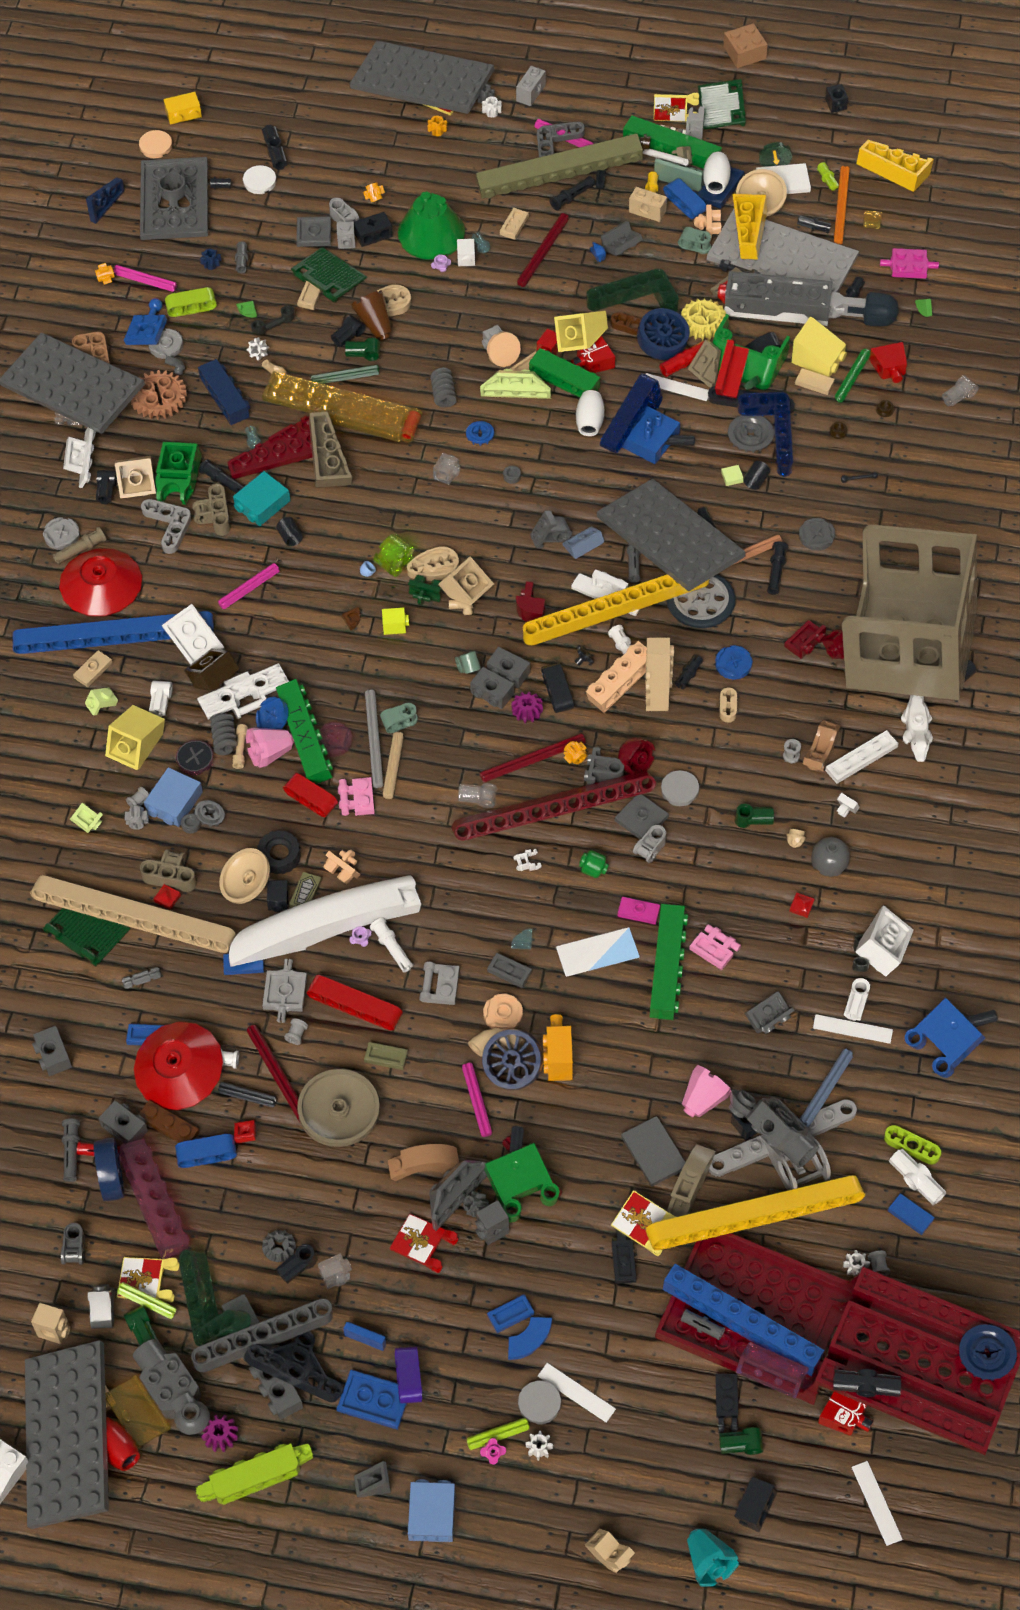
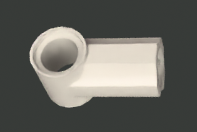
M152 681L150 713L159 717L166 715L168 699L172 696V682Z
M858 978L852 984L844 1016L850 1020H861L870 990V984L867 980ZM861 988L865 992L860 993L856 989Z

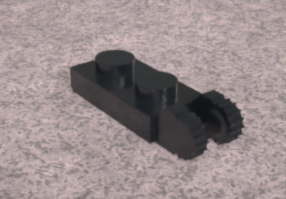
M716 1374L718 1433L724 1432L723 1418H731V1431L737 1432V1374Z

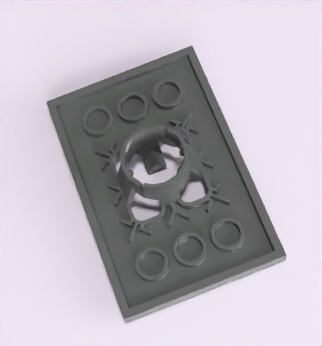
M207 157L141 160V240L208 236ZM185 195L190 205L188 207H179L177 200ZM161 197L169 201L170 206L168 208H159Z

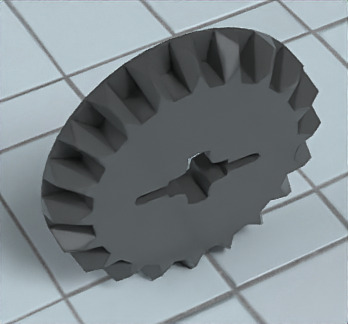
M745 414L735 418L730 423L728 437L733 446L738 447L739 451L743 449L745 452L752 451L754 453L756 450L761 452L763 448L766 449L771 444L774 438V429L766 418L755 414Z

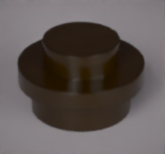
M644 134V137H640L643 151L650 148L651 136H647V134Z
M883 400L877 405L876 412L881 417H889L893 414L894 407L890 401Z
M835 422L830 427V435L836 439L844 438L847 435L846 425L842 422Z

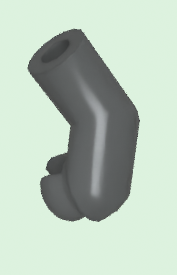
M171 356L166 357L165 364L175 367V374L182 375L185 370L184 363L180 359Z

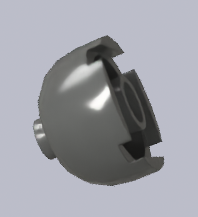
M826 837L818 841L814 846L811 862L814 869L816 868L820 871V874L829 877L838 876L849 866V848L842 840L835 837Z

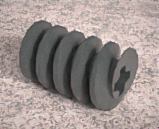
M438 368L430 376L434 402L439 407H451L457 402L452 372L448 368Z
M215 714L210 717L214 752L225 756L232 753L233 749L237 747L234 718L230 714Z

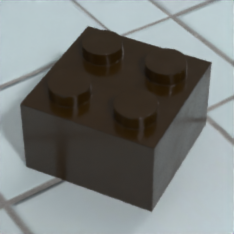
M211 648L184 671L195 688L216 691L225 680L233 678L235 672L240 668L229 651Z

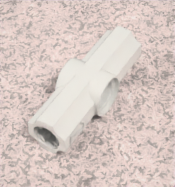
M903 1149L895 1152L890 1158L889 1162L904 1176L906 1184L911 1189L918 1190L932 1205L937 1204L946 1195V1191L932 1178L928 1168L921 1163L918 1164Z

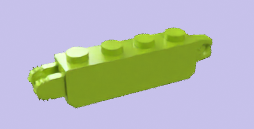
M281 1444L271 1452L256 1454L251 1460H241L228 1469H218L209 1476L210 1481L196 1488L197 1498L203 1503L217 1498L218 1503L225 1505L298 1476L300 1472L299 1466L313 1459L312 1450L309 1444L292 1447L291 1444Z

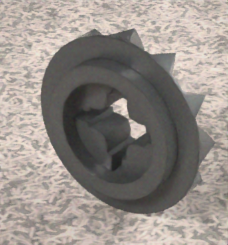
M204 800L195 807L194 814L196 815V820L201 821L202 825L207 824L209 828L212 825L217 827L224 820L225 812L223 808L214 801Z
M276 1229L274 1232L268 1233L267 1237L263 1239V1253L273 1262L286 1261L295 1252V1240L292 1234L290 1235L285 1230L278 1231ZM274 1240L279 1243L283 1242V1250L279 1247L275 1248Z

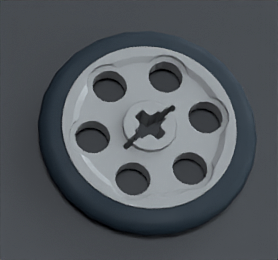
M717 574L710 578L709 583L714 585L713 588L703 587L666 600L668 609L679 622L686 626L704 629L719 625L732 614L735 607L736 597L730 583L724 577ZM716 596H722L724 597V600L716 601L714 598ZM685 597L688 601L681 603L678 601V598ZM709 609H713L716 611V613L710 615L706 611ZM696 610L698 614L692 616L688 611Z

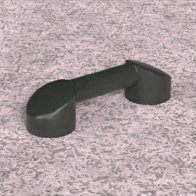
M290 305L282 307V316L266 324L262 320L253 321L251 323L252 331L258 335H264L266 331L282 323H289L295 316L294 307Z
M858 934L854 937V951H856L864 934ZM857 954V958L853 960L852 969L858 972H867L869 961Z

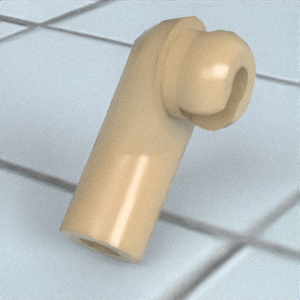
M267 359L263 361L262 367L272 375L277 376L279 380L285 379L286 370L283 367L274 365Z
M449 600V609H463L464 615L473 614V605L457 600Z

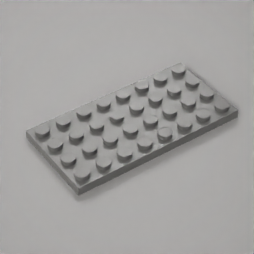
M733 209L708 252L707 260L720 264L722 259L731 261L730 264L750 271L755 269L761 272L760 274L833 281L832 292H839L858 257L859 251L765 220L758 260L741 259L735 212Z

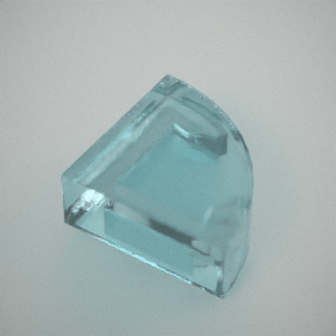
M532 929L523 930L522 933L514 937L511 949H531Z

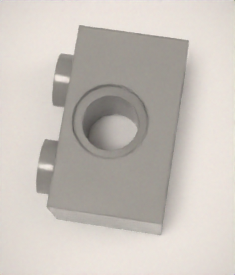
M530 66L516 86L517 102L532 106L546 85L545 70Z

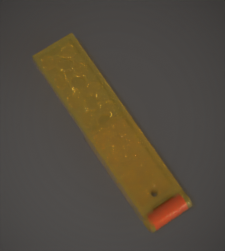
M276 371L272 372L262 395L263 401L308 413L328 412L330 420L334 425L397 442L401 440L406 443L412 442L423 415L422 411L417 408L402 406Z

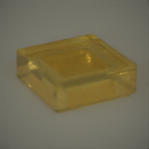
M865 211L863 227L880 229L882 212Z

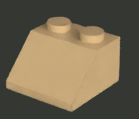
M151 456L115 461L120 498L156 494Z
M470 556L438 585L451 599L472 605L494 583Z

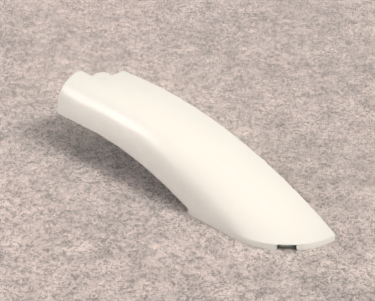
M411 875L362 885L314 899L261 920L240 931L233 939L229 950L230 966L306 950V947L356 927L372 924L379 918L387 920L418 913L421 902L415 889L416 882Z

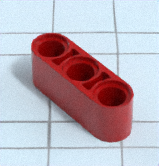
M295 773L283 786V790L288 796L324 818L338 804L337 799L332 794L298 773Z

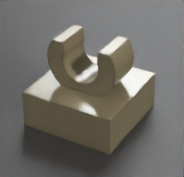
M690 146L677 147V150L672 151V154L688 159V164L692 163Z

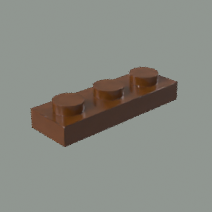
M150 1100L138 1114L145 1119L147 1125L178 1143L195 1140L200 1133L198 1128Z

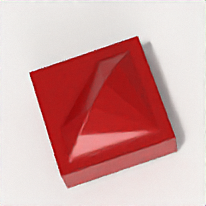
M164 884L153 899L155 903L171 910L181 897V893Z
M796 893L789 912L808 918L815 899Z
M255 1120L234 1123L235 1143L256 1140Z

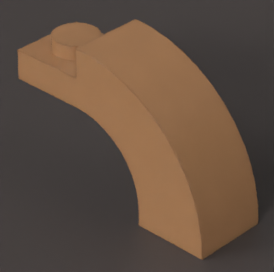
M826 720L820 723L812 747L804 757L803 765H806L811 770L823 771L825 769L841 725Z
M426 1144L401 1150V1155L388 1160L390 1178L394 1181L421 1171L445 1173L459 1163L457 1148L445 1144Z

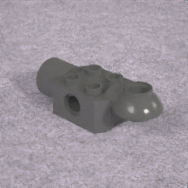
M737 1089L731 1091L730 1111L739 1118L745 1116L752 1124L751 1127L766 1138L765 1141L769 1146L781 1150L798 1168L804 1166L814 1157L819 1147L807 1136L808 1127L780 1099L775 1097L770 1099L762 1098L756 1104V1100L748 1092Z
M152 1339L143 1343L133 1353L134 1360L142 1370L139 1378L143 1387L165 1419H174L176 1427L182 1433L193 1435L202 1432L209 1423L210 1413L207 1406L199 1401L201 1392L198 1385L177 1354H167L158 1339ZM191 1412L197 1413L192 1419L186 1418Z

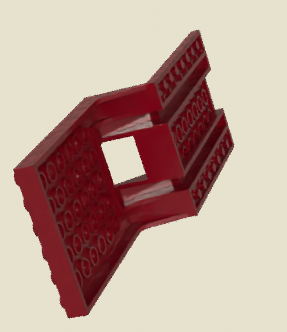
M732 1233L696 1241L685 1265V1270L754 1310L763 1311L766 1317L822 1348L824 1352L834 1328L837 1327L829 1346L827 1358H824L823 1363L820 1361L813 1375L810 1376L673 1295L658 1325L655 1338L812 1405L815 1404L821 1388L825 1387L986 1455L1020 1365V1331L865 1267H862L861 1271L851 1280H843ZM688 1309L701 1317L706 1316L709 1318V1321L724 1327L725 1331L721 1339L717 1340L704 1332L700 1333L697 1331V1328L682 1322L681 1318L684 1311ZM978 1325L997 1326L1007 1332L1015 1343L1017 1350L1015 1365L1001 1379L998 1378L991 1381L990 1379L982 1380L979 1377H974L971 1372H967L959 1356L961 1339L968 1330ZM859 1333H864L868 1336L869 1340L867 1342H860L856 1336ZM881 1341L886 1342L889 1345V1349L881 1351L878 1349L877 1343ZM985 1348L982 1354L990 1358L993 1352H989L988 1348ZM900 1350H905L909 1353L910 1357L908 1359H901L897 1353ZM927 1359L930 1362V1366L922 1368L919 1366L918 1360ZM946 1367L950 1370L951 1374L944 1377L940 1375L939 1369ZM861 1369H870L876 1371L877 1374L901 1376L900 1397L886 1395L862 1397L857 1395L856 1392L833 1390L834 1370L858 1372ZM961 1376H968L971 1379V1384L963 1385L959 1378ZM987 1384L992 1388V1392L985 1394L981 1391L980 1386Z

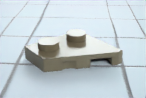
M705 340L688 370L711 388L716 386L721 350L709 340Z

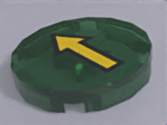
M781 142L767 144L759 152V162L763 167L789 165L792 160L791 148Z

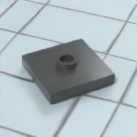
M331 216L297 217V247L331 246Z
M640 794L635 796L615 817V822L637 838L642 839L652 826H661L669 817V814Z

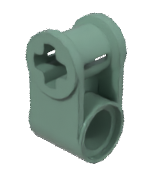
M685 227L678 240V245L685 250L707 254L711 249V234L707 231Z
M475 651L455 657L456 666L460 673L468 674L481 669Z
M404 703L400 706L386 709L380 714L387 733H394L413 726L418 721L416 707L412 703Z

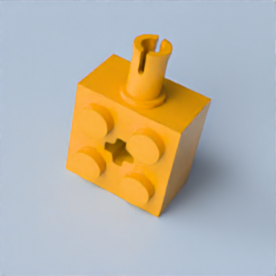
M559 1014L550 1016L551 1027H547V1034H543L544 1074H548V1081L572 1080L571 1026H563V1017Z

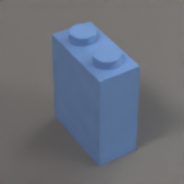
M168 767L144 801L147 813L152 817L163 819L169 825L173 824L179 827L183 816L190 812L203 793L201 782Z
M428 1480L411 1482L408 1522L409 1541L453 1542L455 1484L447 1480H440L438 1483H429Z

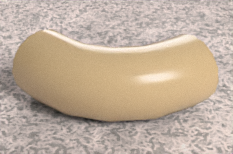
M493 1028L484 1030L473 1037L468 1044L477 1055L482 1057L488 1040L496 1033L506 1029ZM509 1035L512 1049H514L516 1036ZM503 1037L498 1043L508 1051L506 1040ZM520 1037L518 1051L522 1048V1046L525 1043V1039L523 1037Z

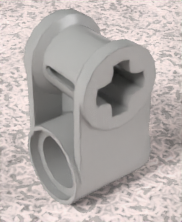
M341 198L330 200V216L334 221L354 222L359 220L357 212Z
M660 825L652 826L643 838L636 843L633 853L635 855L639 854L646 859V862L651 863L666 844L665 828Z

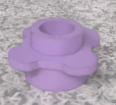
M437 255L434 258V262L431 263V267L440 270V272H445L447 266L451 265V260L447 259L445 255Z
M361 926L353 929L352 937L349 939L350 943L361 944L363 947L367 946L371 931Z

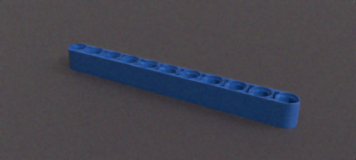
M208 611L198 612L214 632L213 614ZM177 614L18 629L13 632V651L18 654L168 640L171 638L162 625Z

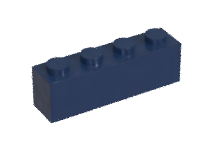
M217 359L199 366L198 371L201 381L229 424L233 425L249 418L250 405L247 400H243L240 389L234 386V381L231 376L227 375L225 366L223 364L220 365Z

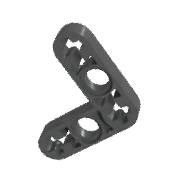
M570 122L540 127L537 130L539 157L554 154L553 142L582 138L585 135L584 124L581 122ZM559 130L566 131L563 135L557 134ZM543 133H546L547 140L543 139ZM544 146L550 147L548 151L541 150Z

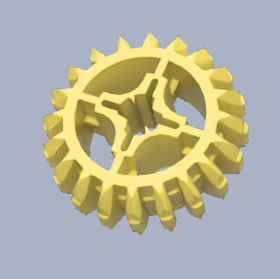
M697 298L696 302L691 300L690 304H686L681 312V316L689 326V337L694 336L695 340L701 338L702 341L704 338H707L709 341L711 337L714 338L716 330L726 315L723 306L719 305L718 301L713 303L712 299L706 301L705 298L702 301Z

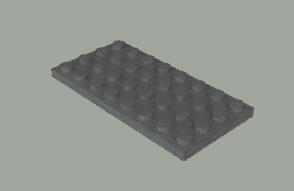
M377 40L350 82V88L468 114L492 75L494 65Z
M42 332L0 378L1 386L101 434L145 385L143 379Z
M653 478L597 511V517L687 591H691L745 557V551Z
M99 1340L25 1359L26 1458L28 1460L26 1465L27 1527L35 1529L109 1511L104 1343Z

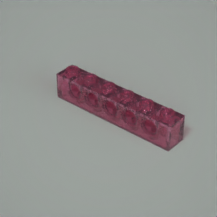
M144 1139L122 1144L119 1150L121 1164L161 1259L185 1254L189 1245V1237L181 1227V1218L175 1213L173 1199L168 1196L166 1183L160 1178L159 1166L152 1159L150 1146L146 1145Z

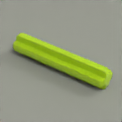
M124 1282L118 1287L117 1293L169 1319H172L177 1311L176 1307Z
M522 1418L468 1437V1447L470 1450L484 1446L490 1438H495L499 1441L529 1430V1423L526 1418Z

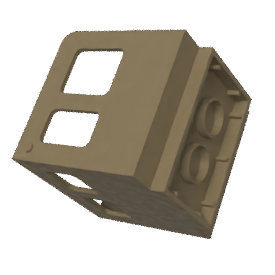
M868 525L864 527L863 588L857 615L847 616L842 622L846 688L952 700L960 699L977 611V534L882 525ZM890 541L916 544L919 549V570L908 571L883 568L880 560V542ZM942 546L959 549L961 574L935 573L933 571L932 547Z

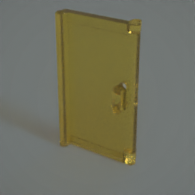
M137 1375L105 1393L106 1401L123 1427L133 1437L138 1448L170 1430V1425Z

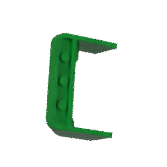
M728 314L725 315L716 330L712 342L721 350L717 374H719L727 340H732V332L728 330ZM786 336L780 348L772 345L767 346L762 353L749 349L741 382L746 384L758 376L761 382L755 387L763 390L770 388L789 354L790 336Z

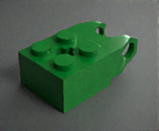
M163 442L156 470L157 501L164 502L170 493L179 492L182 505L187 504L194 493L202 457L198 444Z

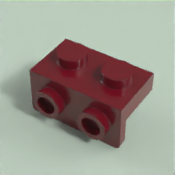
M808 620L785 642L784 647L802 659L806 654L809 655L818 643H822L821 640L826 637V626L822 625L819 628Z

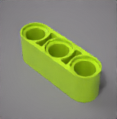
M209 287L173 293L165 298L167 313L171 317L210 311L217 305L214 291Z

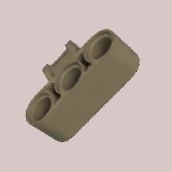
M212 484L208 488L209 499L198 500L192 505L195 511L194 521L197 524L213 523L215 533L224 536L230 531L225 491L221 484Z
M166 849L161 862L145 860L140 865L142 879L147 884L160 887L165 884L175 890L190 892L196 887L194 871L191 868L184 867L186 853L181 852L179 854Z

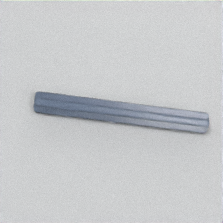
M844 1049L801 1116L800 1120L807 1127L811 1125L853 1058L852 1051Z

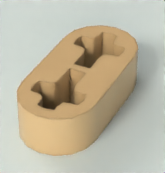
M724 688L720 693V718L724 722H732L736 719L737 692L733 688ZM726 695H730V702H727ZM726 708H730V715H726Z

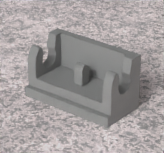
M691 107L686 121V135L702 140L704 107H699L696 114L693 113V107Z

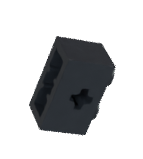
M385 212L354 221L355 236L361 247L393 237L392 225Z

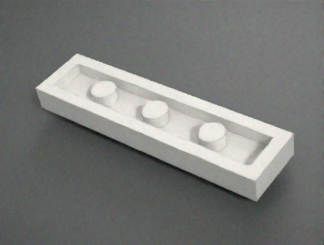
M886 730L826 766L825 771L838 784L896 749L898 742Z

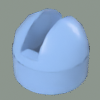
M365 561L360 567V573L365 577H370L376 572L375 566L369 561Z

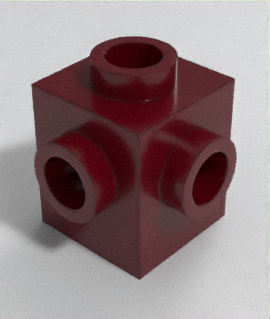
M833 630L821 641L826 648L827 654L832 659H844L842 630Z

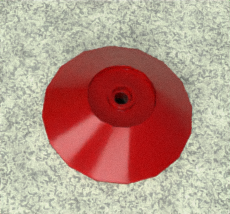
M97 548L81 553L67 564L61 574L59 589L64 602L74 611L87 616H108L121 612L134 602L141 590L142 574L138 564L128 554L115 549Z
M175 1022L162 1026L146 1038L137 1052L133 1069L136 1086L147 1101L150 1100L164 1109L181 1110L195 1106L211 1094L220 1080L223 1067L221 1047L210 1031L196 1023ZM174 1059H177V1062L175 1064H172V1061Z

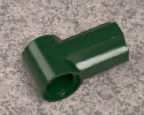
M368 338L365 342L346 341V357H364L368 361H376L379 358L380 341L378 339Z
M740 804L736 810L735 824L740 828H747L750 825H773L774 809L773 807H752L749 804Z
M143 1305L124 1314L128 1327L134 1333L140 1346L149 1340L157 1339Z
M752 1427L746 1428L742 1432L719 1433L721 1454L744 1452L747 1455H756L764 1451L760 1428Z

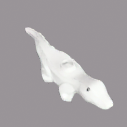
M910 695L907 707L901 716V721L906 724L907 729L903 735V742L905 744L911 742V749L916 760L924 762L929 750V744L933 740L932 734L928 729V723H930L932 717L924 703V696Z

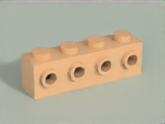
M639 641L631 645L622 657L615 660L609 670H605L600 678L588 687L586 691L588 700L605 713L646 673L647 647Z

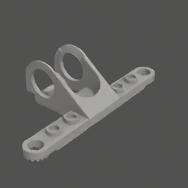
M850 1100L839 1101L821 1109L808 1127L807 1136L819 1147L817 1152L823 1163L822 1166L815 1154L811 1159L817 1169L815 1173L796 1180L786 1162L790 1159L781 1150L769 1146L763 1135L714 1155L709 1173L715 1177H721L769 1156L787 1191L797 1189V1186L820 1176H823L825 1181H829L831 1176L830 1165L823 1148L814 1136L854 1119L857 1107ZM846 1106L851 1108L852 1112L846 1115L840 1109ZM790 1160L797 1174L800 1175L806 1172L803 1166L798 1168ZM715 1161L723 1163L724 1167L721 1170H716L712 1165ZM782 1164L784 1165V1167H785V1169H786V1171H787V1173H788V1176H789L790 1181L788 1180V1178H787V1176H786V1174H785V1172H784V1169H783Z

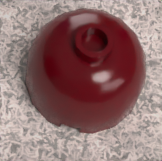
M629 738L621 745L618 759L624 765V770L630 774L647 771L654 761L652 753L655 751L653 743L644 738Z

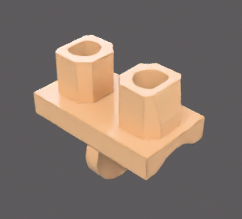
M706 205V216L699 214L694 219V225L700 230L706 227V231L711 234L712 238V234H719L721 232V222H712L721 221V210H712L711 205Z
M353 850L347 852L340 851L339 855L343 857L342 860L328 851L326 854L328 859L323 866L326 870L334 874L339 866L343 868L337 878L345 884H348L353 877L357 879L360 876V873L349 866L350 863L352 865L357 863V860L354 859L355 852Z

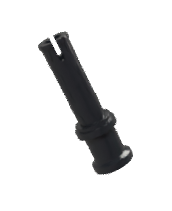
M588 176L568 190H561L557 196L550 197V205L554 210H560L563 205L571 203L574 197L594 186V179Z
M206 459L199 468L201 474H206L213 482H220L235 493H238L245 487L225 474L221 467L213 465L209 459Z
M778 541L772 545L773 555L770 557L772 567L767 592L772 595L779 593L782 568L787 561L785 555L789 546L785 542Z

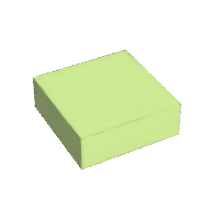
M739 465L721 469L726 486L743 483V476Z

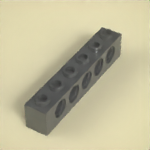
M245 1294L222 1305L223 1313L220 1315L226 1326L230 1324L233 1330L230 1334L260 1323ZM240 1319L246 1320L243 1325H237L236 1323ZM264 1332L258 1335V1338L267 1337ZM245 1340L239 1342L241 1347L247 1344ZM270 1361L272 1367L279 1368L277 1362ZM252 1366L249 1367L252 1377L254 1379L258 1378L261 1383L258 1385L263 1397L268 1396L270 1400L268 1406L273 1415L277 1414L279 1419L282 1420L303 1408L302 1401L293 1385L276 1377L267 1379L264 1377L267 1373ZM278 1390L284 1391V1394L280 1397L274 1396V1393Z

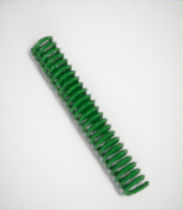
M868 349L861 350L835 394V399L838 402L844 401L869 359L870 351Z

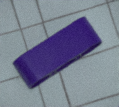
M417 1347L395 1348L399 1402H422Z

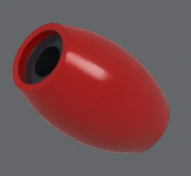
M106 1417L107 1462L121 1471L129 1470L140 1458L138 1447L133 1437L122 1425Z

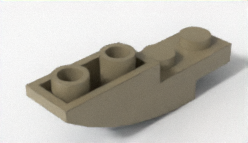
M697 1144L695 1145L671 1193V1201L667 1208L668 1213L676 1217L690 1213L716 1151Z

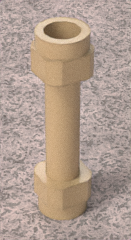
M243 724L238 725L236 728L237 747L236 755H233L232 764L236 769L243 768L245 764L243 752L248 727Z

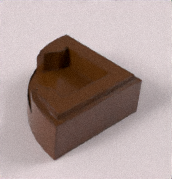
M359 607L342 614V618L350 631L355 629L360 622Z

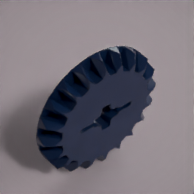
M985 1324L975 1326L964 1334L959 1345V1356L967 1372H971L974 1377H979L982 1380L990 1379L993 1381L994 1379H1001L1012 1370L1016 1362L1017 1350L1013 1339L1007 1332L997 1326ZM985 1348H988L989 1352H993L990 1358L982 1354Z

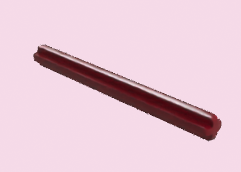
M561 213L519 276L517 280L518 286H526L568 222L569 216L567 214Z
M580 733L480 772V778L483 782H487L564 752L565 746L572 741L585 744V737Z
M251 1025L247 1028V1033L299 1121V1098L256 1025Z

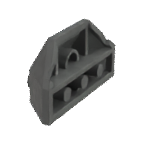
M464 1160L456 1164L451 1170H447L443 1179L438 1184L432 1186L429 1195L432 1225L435 1231L464 1202L466 1196H469L471 1191H474L487 1177L484 1170L487 1162Z

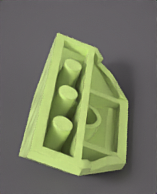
M511 369L499 370L480 386L481 396L551 399V388L534 371L526 369L521 371H513Z

